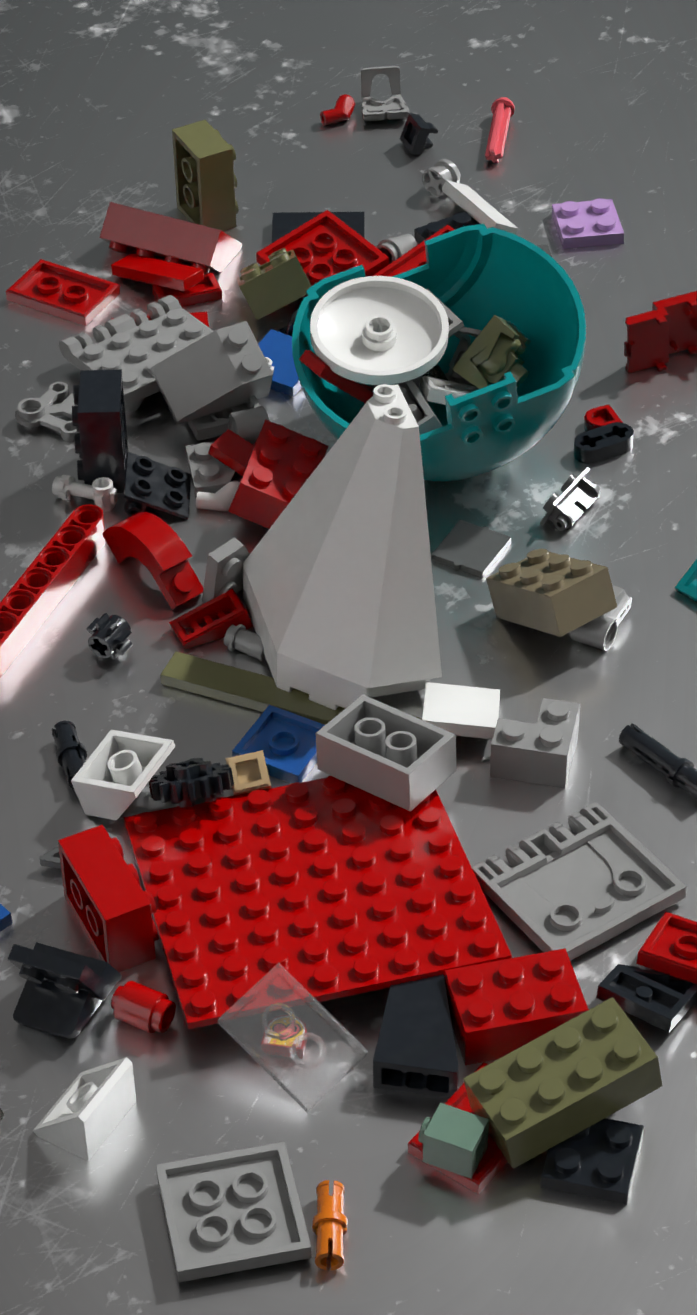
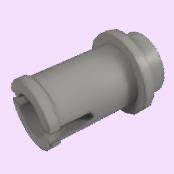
M242 624L238 626L231 625L228 628L224 637V645L228 646L231 652L238 650L258 658L260 661L265 660L263 644L258 635L247 631L246 627Z

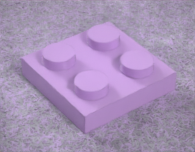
M598 198L593 201H566L552 204V217L563 249L624 244V231L612 199Z

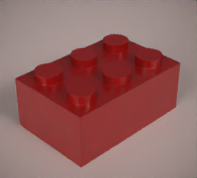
M265 419L228 512L270 529L323 460L329 446L314 438L304 436L283 425Z
M103 824L58 840L64 896L102 961L108 962L115 970L122 972L156 959L154 942L159 940L156 925L152 920V914L156 913V904L149 890H142L135 866L132 863L127 864L125 862L119 840L116 837L111 838Z
M566 948L445 970V985L452 1028L465 1066L498 1060L589 1010Z

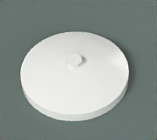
M367 276L341 283L323 295L311 315L310 338L315 354L329 365L334 373L363 384L392 385L415 379L431 370L440 361L448 344V317L439 300L420 285L396 277Z

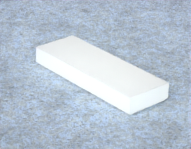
M445 181L442 187L443 192L477 222L485 224L487 229L494 227L516 235L518 228L468 185Z

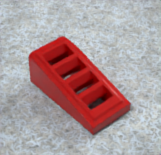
M233 588L169 622L185 650L224 638L231 625L238 626L242 624L246 627V630L253 627L246 608ZM202 623H206V624H207L206 626H204V627H202V628L199 626V624H202ZM192 627L195 632L188 635L185 629Z

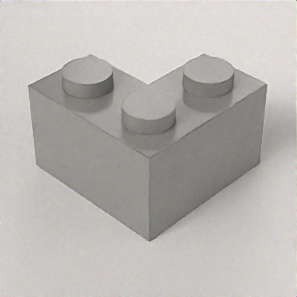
M542 698L536 724L498 718L491 742L490 777L566 788L578 740L580 703Z

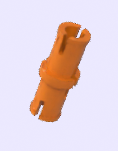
M325 1180L316 1187L317 1214L313 1217L312 1230L317 1235L315 1265L320 1269L326 1270L327 1257L330 1254L331 1270H336L344 1264L343 1235L347 1232V1217L343 1214L345 1188L342 1183L334 1180L333 1194L330 1196L329 1180Z

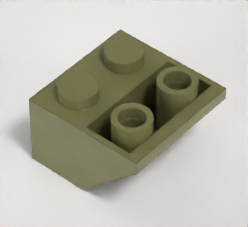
M282 248L269 255L270 261L261 266L253 263L240 271L241 276L237 278L238 285L256 320L307 295L306 291L311 287V284L293 249L287 252L285 248Z

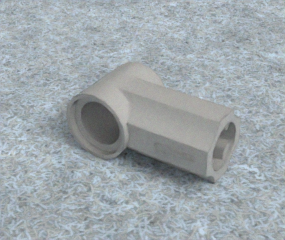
M612 585L617 608L571 631V639L607 651L614 641L619 623L631 608L632 598L625 593L624 588Z

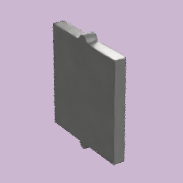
M459 520L431 554V560L451 566L455 571L462 570L483 578L509 546L511 537L489 530L487 526L480 527Z

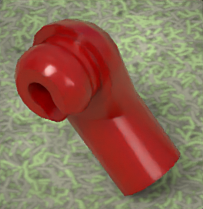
M343 94L336 100V105L333 109L321 111L320 119L323 126L349 120L355 107L354 99L350 95Z

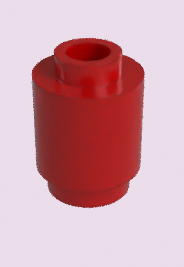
M128 981L124 986H119L111 1000V1008L114 1009L116 1020L151 1034L156 1031L160 1033L166 1032L176 1012V1004L169 1000L167 994L134 981Z

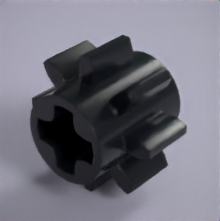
M104 613L87 627V631L92 634L88 639V645L91 651L98 657H111L112 660H115L119 655L123 656L133 645L127 639L132 633L130 625L124 618L118 615H111L109 617L107 613Z

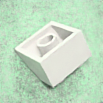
M111 729L71 780L85 815L117 820L137 798L175 748L174 740Z

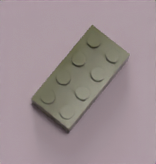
M613 997L463 1078L471 1109L476 1115L489 1119V1135L513 1169L663 1086L658 1056Z

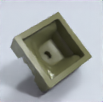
M494 315L452 370L479 389L504 380V374L511 371L516 380V385L519 387L529 375V371L522 366L525 361L520 355L526 351V344L529 345L532 341L513 323Z

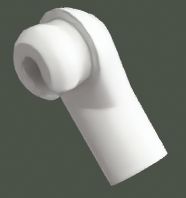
M231 481L216 493L198 491L196 508L228 511L239 482Z

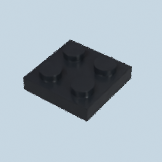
M604 1118L548 1149L541 1176V1188L627 1205L643 1140L644 1126Z

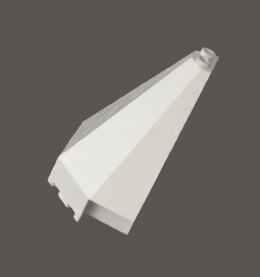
M383 384L374 388L373 396L366 402L243 563V599L256 634L261 638L264 655L277 688L291 692L293 688L309 694L310 701L336 710L339 706L347 708L362 694L371 698L421 690L426 688V682H430V679L442 677L419 426L398 384Z

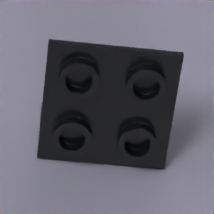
M127 452L124 498L127 499L124 504L125 512L131 517L137 513L144 512L146 507L150 506L188 520L191 474L184 472L180 468L170 467L153 461L146 456Z

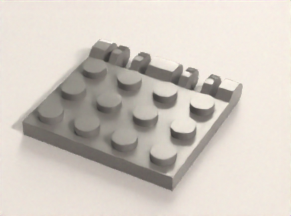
M172 295L161 298L158 302L147 304V313L152 319L150 321L143 311L135 309L131 311L130 316L123 314L105 322V327L101 324L93 327L92 333L96 342H98L97 344H94L91 337L84 332L76 334L75 338L71 336L61 340L59 348L62 355L79 370L122 369L125 406L161 391L151 372V367L213 332L212 329L184 310L178 299Z
M597 802L582 808L580 812H575L568 816L569 827L576 834L575 836L563 824L556 822L549 826V831L542 829L521 840L519 847L513 844L506 848L505 856L511 867L514 868L511 869L495 854L488 857L485 862L481 861L471 866L483 893H486L543 952L566 948L570 961L686 898L687 886Z

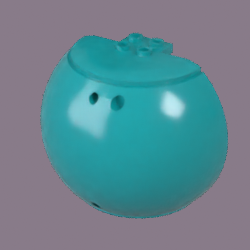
M485 224L464 226L424 241L427 264L393 277L413 282L430 290L463 321L464 327L482 331L494 315L513 323L532 341L529 345L526 344V351L520 355L525 361L522 366L529 371V375L519 387H517L516 380L510 371L504 374V380L455 399L452 394L445 396L446 405L427 401L442 427L420 435L424 480L455 481L475 477L499 468L525 453L539 442L558 422L569 404L581 372L585 353L586 319L580 295L566 271L538 246L510 232L494 227L487 229ZM362 265L324 278L311 286L306 291L307 296L302 300L293 325L292 354L300 385L316 416L336 440L340 438L365 403L319 377L302 363L299 358L305 350L314 352L310 338V321L318 301L337 285L352 279L365 277V269ZM454 335L448 338L447 348L440 361L420 377L428 376L443 380L445 373H448L449 364L460 339ZM469 335L472 344L476 337Z

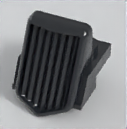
M37 942L34 949L13 944L8 960L20 969L19 976L27 979L14 1010L13 1019L20 1025L67 1039L75 1038L101 1002L107 998L116 983L121 980L122 975L108 962Z

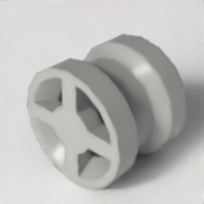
M441 159L435 163L434 167L427 169L422 175L424 187L431 195L441 197L445 194L442 187L446 180L456 183L460 182L459 169L448 159Z

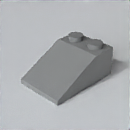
M247 321L215 330L151 367V372L177 425L249 402V396L255 395L257 399L269 396L273 373Z

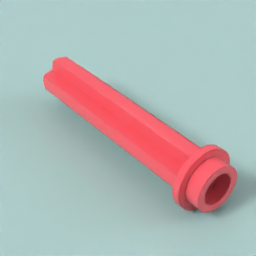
M506 97L496 99L491 107L493 117L485 158L486 160H492L493 163H498L499 158L503 157L510 117H512L515 111L513 102Z

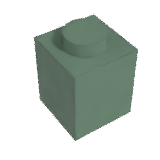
M440 1102L433 1117H426L420 1128L418 1141L423 1143V1162L472 1179L488 1148L489 1119Z

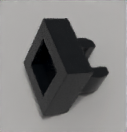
M409 113L400 140L411 154L422 155L424 148L433 147V143L428 138L429 133L437 134L438 129L432 123L425 122L419 114Z

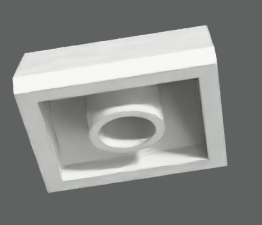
M125 1057L81 1072L34 1128L33 1132L39 1138L89 1161L136 1103L132 1062Z

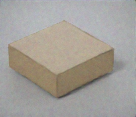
M263 750L225 758L226 764H229V767L232 768L234 786H232L233 796L271 788Z

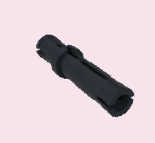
M633 723L631 726L627 725L621 731L619 736V743L664 774L667 777L668 783L673 787H680L697 799V769L694 768L693 762L687 758H680Z

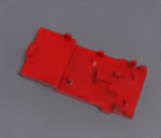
M697 291L653 302L652 311L626 317L627 341L624 342V356L627 357L625 370L628 374L651 367H656L658 371L666 370L665 364L669 363V354L678 353L683 350H688L689 354L697 353Z

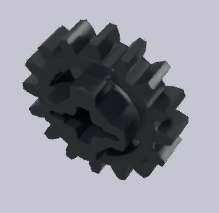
M191 758L187 761L171 763L166 766V771L159 772L160 775H153L149 781L150 794L153 801L161 800L162 803L171 801L172 804H179L180 808L213 802L217 799L216 794H223V790H231L232 786H234L232 768L229 767V764H211V761H203V758Z

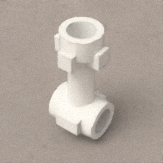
M64 474L62 476L57 475L53 481L52 493L54 496L64 500H71L73 496L93 499L94 504L100 507L103 512L112 510L118 500L117 489L113 488V481L106 477L95 479L92 485L77 483L75 477Z

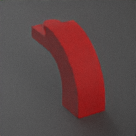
M140 512L107 528L102 533L119 564L134 557L149 570L172 610L203 594L204 588L188 561L192 557L190 551L178 534L161 518L148 512Z

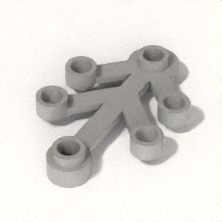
M64 382L52 383L49 386V390L39 399L27 398L20 401L15 411V418L19 424L28 428L43 425L61 432V438L66 442H74L75 433H79L76 426L72 425V421L57 418V416L63 415L72 418V406H76L74 405L73 392L69 395L68 385ZM143 399L125 406V411L137 410Z

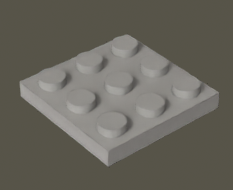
M285 1141L156 1164L157 1180L178 1282L312 1258L311 1244Z

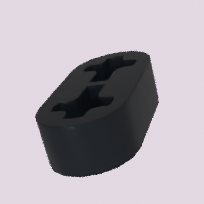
M615 422L580 433L574 439V457L581 463L593 464L625 454L633 448L634 430L628 424Z

